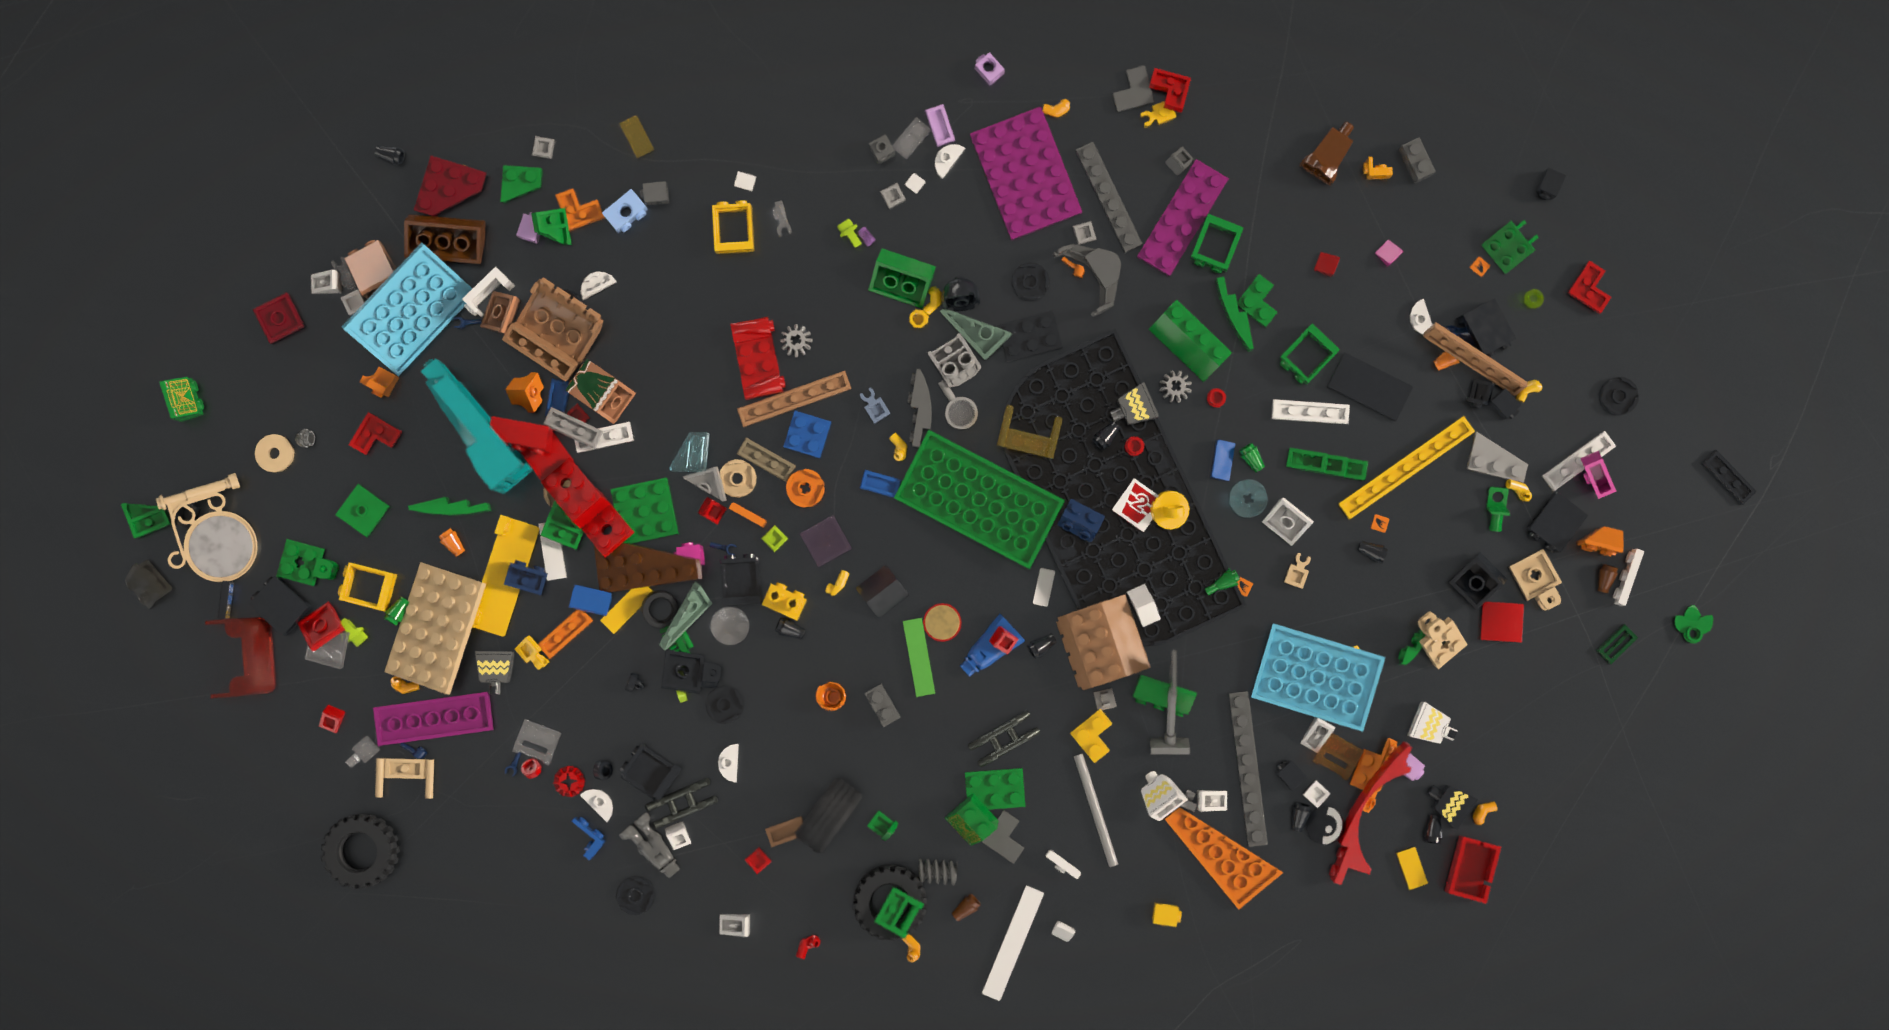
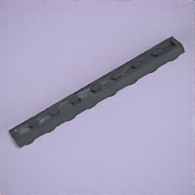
M1248 691L1228 693L1248 847L1268 845Z

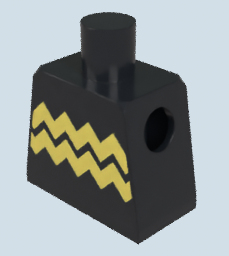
M1433 785L1427 795L1435 799L1432 809L1456 830H1458L1478 800L1449 785H1446L1443 790Z

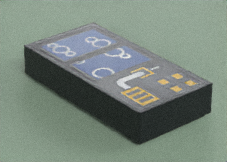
M222 582L218 619L230 620L235 582Z

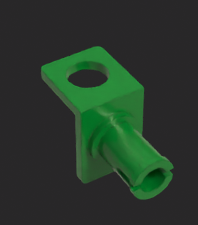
M1489 487L1486 508L1492 514L1489 527L1491 531L1501 532L1503 515L1510 516V512L1506 507L1508 488ZM1495 492L1503 494L1501 501L1495 502L1492 499Z

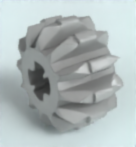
M797 324L794 325V330L792 331L791 327L788 326L789 334L782 332L786 339H780V343H787L782 346V349L786 350L789 348L787 352L789 356L793 351L795 357H798V351H801L803 356L806 355L803 349H811L806 343L813 342L811 338H807L811 335L810 331L804 333V326L798 331ZM800 337L801 343L793 345L792 338Z
M1171 371V378L1165 374L1163 377L1166 381H1160V384L1165 387L1160 388L1159 391H1166L1163 398H1167L1168 395L1171 396L1169 399L1171 403L1174 397H1176L1177 403H1180V396L1185 400L1188 398L1184 392L1191 393V389L1186 388V386H1190L1192 383L1190 381L1185 382L1188 375L1181 378L1182 371H1178L1177 376H1175L1174 371ZM1172 382H1174V384L1178 383L1180 385L1178 387L1179 391H1177V389L1175 391L1171 389L1173 386Z

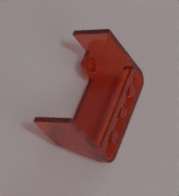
M262 617L205 621V625L225 624V631L228 636L232 638L241 637L244 676H238L231 680L229 685L230 693L211 694V698L271 693L276 687L272 626Z

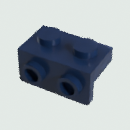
M1071 499L1058 522V526L1062 527L1065 531L1079 536L1083 540L1092 542L1105 516Z
M515 560L514 563L510 562L504 585L541 595L548 573L544 572L545 568L535 565L533 569L525 567L526 563Z

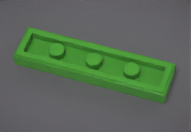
M922 618L903 621L916 697L935 694Z

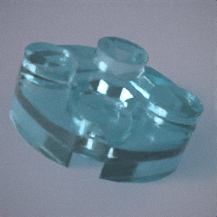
M1243 480L1235 484L1230 491L1229 505L1234 513L1240 517L1253 518L1261 514L1267 506L1268 497L1266 490L1261 483L1255 480ZM1251 494L1253 502L1246 504L1243 496Z

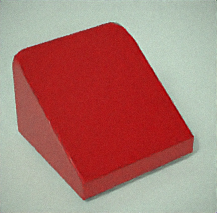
M1321 252L1314 270L1332 277L1340 257Z
M707 497L700 507L698 514L718 525L727 508Z
M999 626L989 642L995 648L1008 655L1019 639Z
M327 705L322 712L319 727L337 733L345 711Z

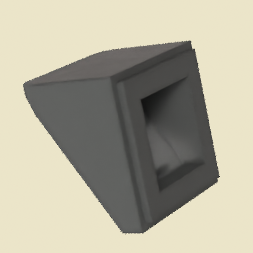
M1181 147L1165 163L1178 176L1195 160Z

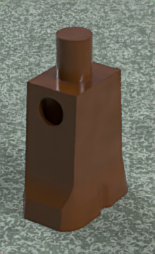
M1345 121L1339 130L1333 127L1316 150L1301 161L1300 166L1324 183L1332 185L1337 177L1338 167L1353 143V140L1348 136L1354 129V126Z

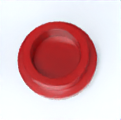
M1212 389L1207 394V402L1212 407H1221L1226 401V395L1221 389Z
M1130 437L1125 443V450L1129 455H1140L1144 450V442L1139 437Z

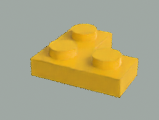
M1099 709L1070 734L1095 763L1110 751L1098 735L1113 723Z

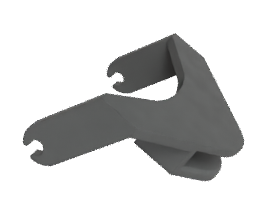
M1070 244L1061 247L1052 254L1054 258L1064 255L1079 261L1089 267L1094 273L1100 287L1099 308L1091 313L1093 317L1113 307L1121 269V261L1114 252Z

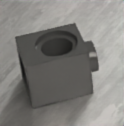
M886 134L869 143V148L878 164L895 156V150Z
M666 181L644 183L643 189H640L641 201H644L646 206L669 203Z

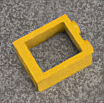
M736 201V204L717 202V205H712L714 248L716 254L754 252L751 204L747 203V201ZM746 211L748 241L720 243L719 213Z
M349 562L343 571L344 582L338 589L339 600L387 611L397 574ZM356 569L385 576L378 604L349 597Z

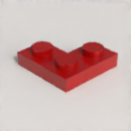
M1154 68L1149 88L1167 92L1163 108L1182 113L1191 78Z
M1588 261L1568 291L1569 295L1599 314L1602 313L1611 299V296L1596 287L1605 270Z
M368 412L350 441L349 446L367 455L376 439L393 448L402 431Z

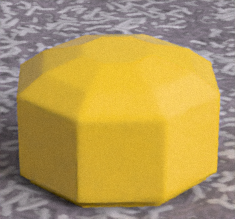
M916 309L910 314L909 322L915 328H923L928 323V314L924 310Z

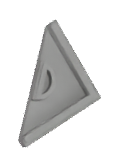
M718 467L683 476L685 480L715 496L722 502L727 501Z

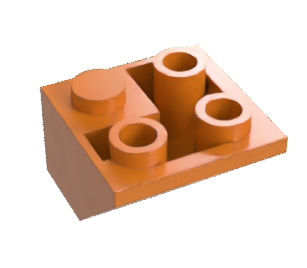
M1605 526L1599 527L1579 539L1576 545L1581 546V550L1589 552L1599 550L1601 555L1616 556L1617 553H1623L1624 550L1623 531Z

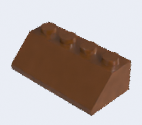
M409 214L404 220V257L407 258L422 242L442 261L481 264L485 243V221Z

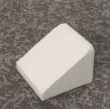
M683 822L665 828L666 836L673 850L691 844Z
M1057 921L1052 934L1069 942L1075 934V930Z

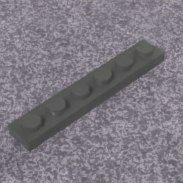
M1091 142L1076 149L1081 164L1124 253L1141 246L1142 242L1094 143Z

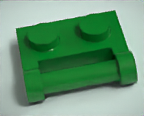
M893 887L874 922L905 939L908 934L906 933L918 910L922 909L924 904ZM909 902L912 904V907L899 929L895 927V924Z

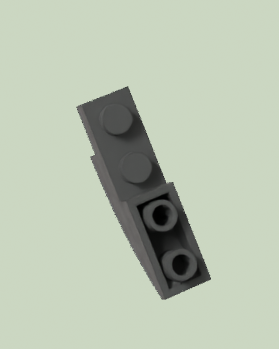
M917 369L916 373H912L911 384L914 385L913 392H909L908 403L911 404V408L918 409V412H914L912 423L916 424L915 431L910 432L909 442H912V447L919 448L921 445L923 430H931L932 421L929 389L921 369Z

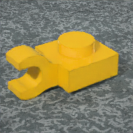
M530 635L515 648V651L526 663L532 661L538 670L549 663L545 656L539 654L542 649Z

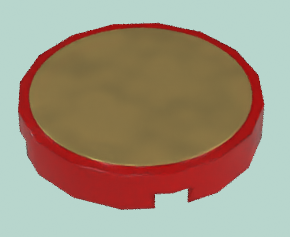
M944 603L936 604L929 608L923 621L924 629L928 636L941 642L954 638L960 631L962 623L958 611L951 605Z

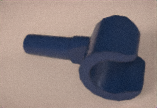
M461 317L453 318V320L461 321L459 326H454L458 329H463L469 324L481 323V319L465 320Z
M713 542L710 543V547L726 551L728 555H735L728 551L730 546L737 547L734 544L721 545Z
M405 743L400 744V747L406 749L418 759H423L428 753L421 746L415 750Z
M517 750L514 760L505 768V774H507L509 768L514 770L512 777L517 774V762L522 753L521 750Z

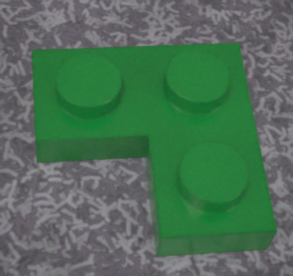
M1258 274L1237 301V305L1244 312L1247 311L1250 317L1266 328L1277 314L1276 310L1263 301L1274 285Z

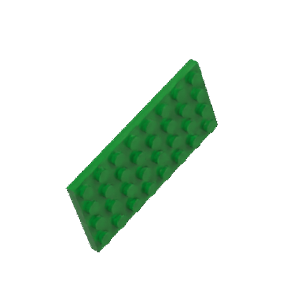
M928 430L894 497L898 501L1028 569L1031 568L1065 502L1064 499L931 430Z

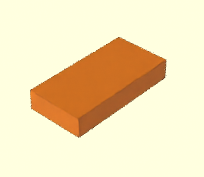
M734 502L729 507L730 510L763 528L767 523L765 519Z

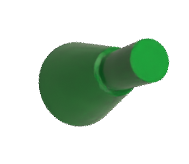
M1229 568L1215 581L1216 583L1205 588V590L1210 595L1219 589L1239 585L1237 581L1240 578L1235 570L1231 571Z

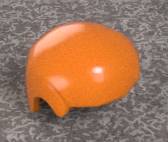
M827 682L817 688L815 694L816 701L822 709L835 711L844 705L846 694L840 684Z

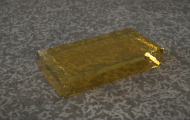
M637 115L620 123L637 158L654 150Z

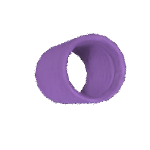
M866 227L857 232V235L862 238L861 240L864 241L867 247L876 240Z

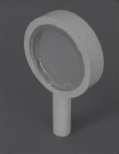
M945 380L939 382L940 388L949 400L945 411L946 420L949 425L958 430H965L973 426L978 416L975 403L966 397L956 398Z

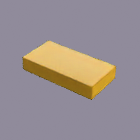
M1411 847L1397 852L1396 854L1408 889L1412 890L1428 884L1416 848Z

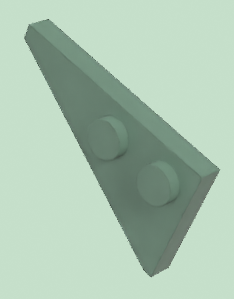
M944 308L940 311L984 360H987L1012 335L1009 331Z
M697 582L691 587L659 644L664 651L712 605L703 588Z

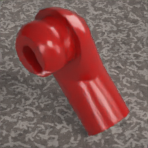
M810 935L800 941L796 957L805 959L808 949L818 947L821 943L818 936Z

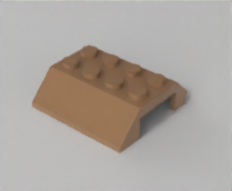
M543 277L533 285L530 290L532 293L530 299L517 321L509 326L502 340L566 382L587 355L601 331L603 320L600 319L601 315L591 308L586 310L587 306L576 298L571 300L570 294L559 287L555 289V285Z
M1126 595L1058 617L1059 621L1056 624L1060 635H1064L1062 641L1066 653L1070 652L1071 656H1068L1072 670H1076L1077 674L1074 676L1078 688L1082 687V690H1086L1151 668Z

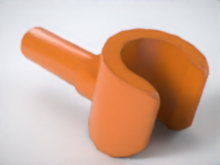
M1063 257L1061 261L1074 269L1073 275L1083 278L1085 273L1083 266Z

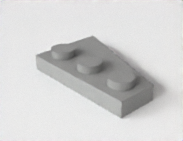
M1475 432L1467 470L1524 483L1528 464L1480 433Z

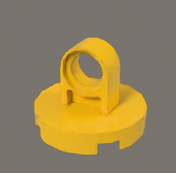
M1167 490L1159 493V496L1151 503L1150 512L1152 519L1164 529L1180 527L1189 516L1188 501L1182 494L1176 491Z

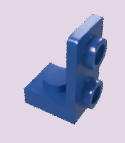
M575 817L572 822L595 840L594 842L590 841L584 848L586 853L583 856L591 860L606 840L603 839L604 835L597 829L593 831L588 827L589 823L584 818L580 817L578 819Z

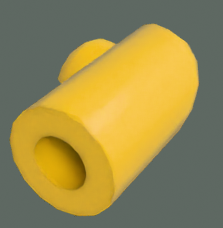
M1538 380L1528 381L1527 387L1519 392L1515 399L1524 403L1528 393H1538L1542 390V384Z

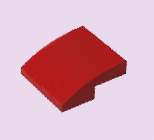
M1485 602L1482 608L1481 640L1522 643L1524 604Z

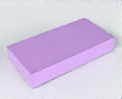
M944 105L925 110L937 147L954 142L955 138Z

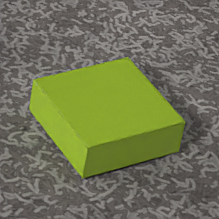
M775 525L761 538L774 552L788 540Z

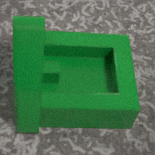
M878 811L867 826L881 836L883 841H886L894 833L898 822L896 820L892 821L881 811Z

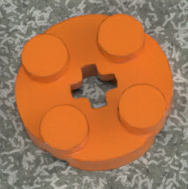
M803 469L793 473L786 484L787 495L791 502L803 508L813 507L819 503L825 491L824 482L820 475L810 469ZM808 483L811 490L803 494L800 486Z

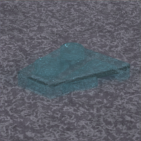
M707 432L689 433L669 470L672 472L706 471L710 434Z

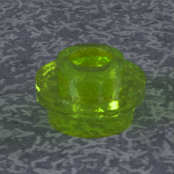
M1532 289L1525 294L1524 301L1529 308L1534 309L1543 304L1544 296L1539 290ZM1531 296H1535L1537 301L1532 302Z

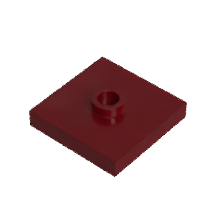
M287 292L252 309L270 344L305 327Z

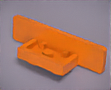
M1388 738L1381 755L1364 749L1350 785L1363 790L1375 772L1397 748V741ZM1382 786L1369 798L1363 811L1369 813L1374 808L1376 795Z

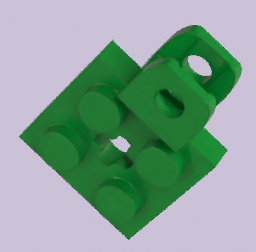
M287 539L276 576L314 586L317 577L327 580L336 579L339 565L334 561L322 558L325 549ZM300 557H302L304 565H300V567H298L297 560H299Z

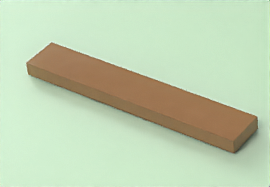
M1435 322L1424 332V338L1503 389L1506 388L1513 396H1516L1527 387V381Z
M842 371L738 408L737 411L743 427L848 391L851 389L846 372Z

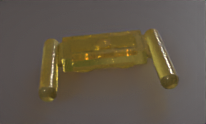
M1007 405L997 446L1053 459L1062 418H1055L1051 437L1048 438L1010 429L1009 426L1014 407Z

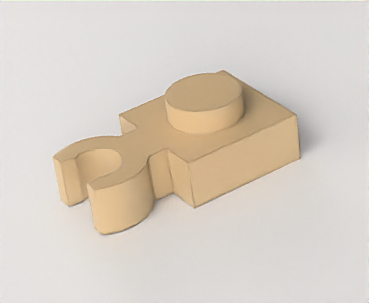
M1297 553L1295 556L1296 566L1290 564L1284 583L1303 589L1309 573L1304 567L1310 563L1311 557L1307 556L1306 561L1301 562V553Z

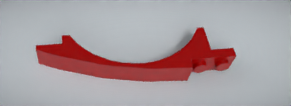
M1403 741L1390 754L1368 781L1352 806L1345 821L1342 837L1338 840L1342 847H1339L1337 851L1335 865L1333 864L1330 868V878L1334 883L1342 884L1348 868L1370 875L1372 869L1365 861L1359 845L1358 826L1360 817L1367 801L1379 787L1395 777L1410 773L1412 767L1407 766L1408 763L1406 761L1412 747L1407 742Z

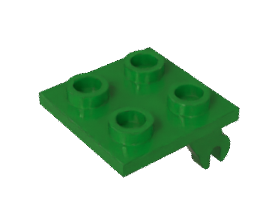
M1525 220L1517 226L1510 221L1482 244L1483 248L1505 274L1535 251L1531 244L1539 237L1535 235L1527 241L1518 230L1527 223Z

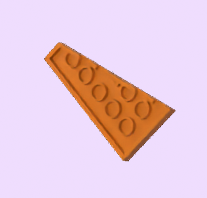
M1180 807L1165 818V821L1238 909L1283 873Z

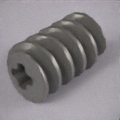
M919 859L918 877L921 883H924L927 878L928 883L931 884L933 878H935L936 884H939L941 879H943L944 885H947L950 879L951 884L955 885L958 861L955 866H953L952 861H949L946 866L944 860L941 861L940 865H938L937 860H934L932 865H930L929 859H926L924 864Z

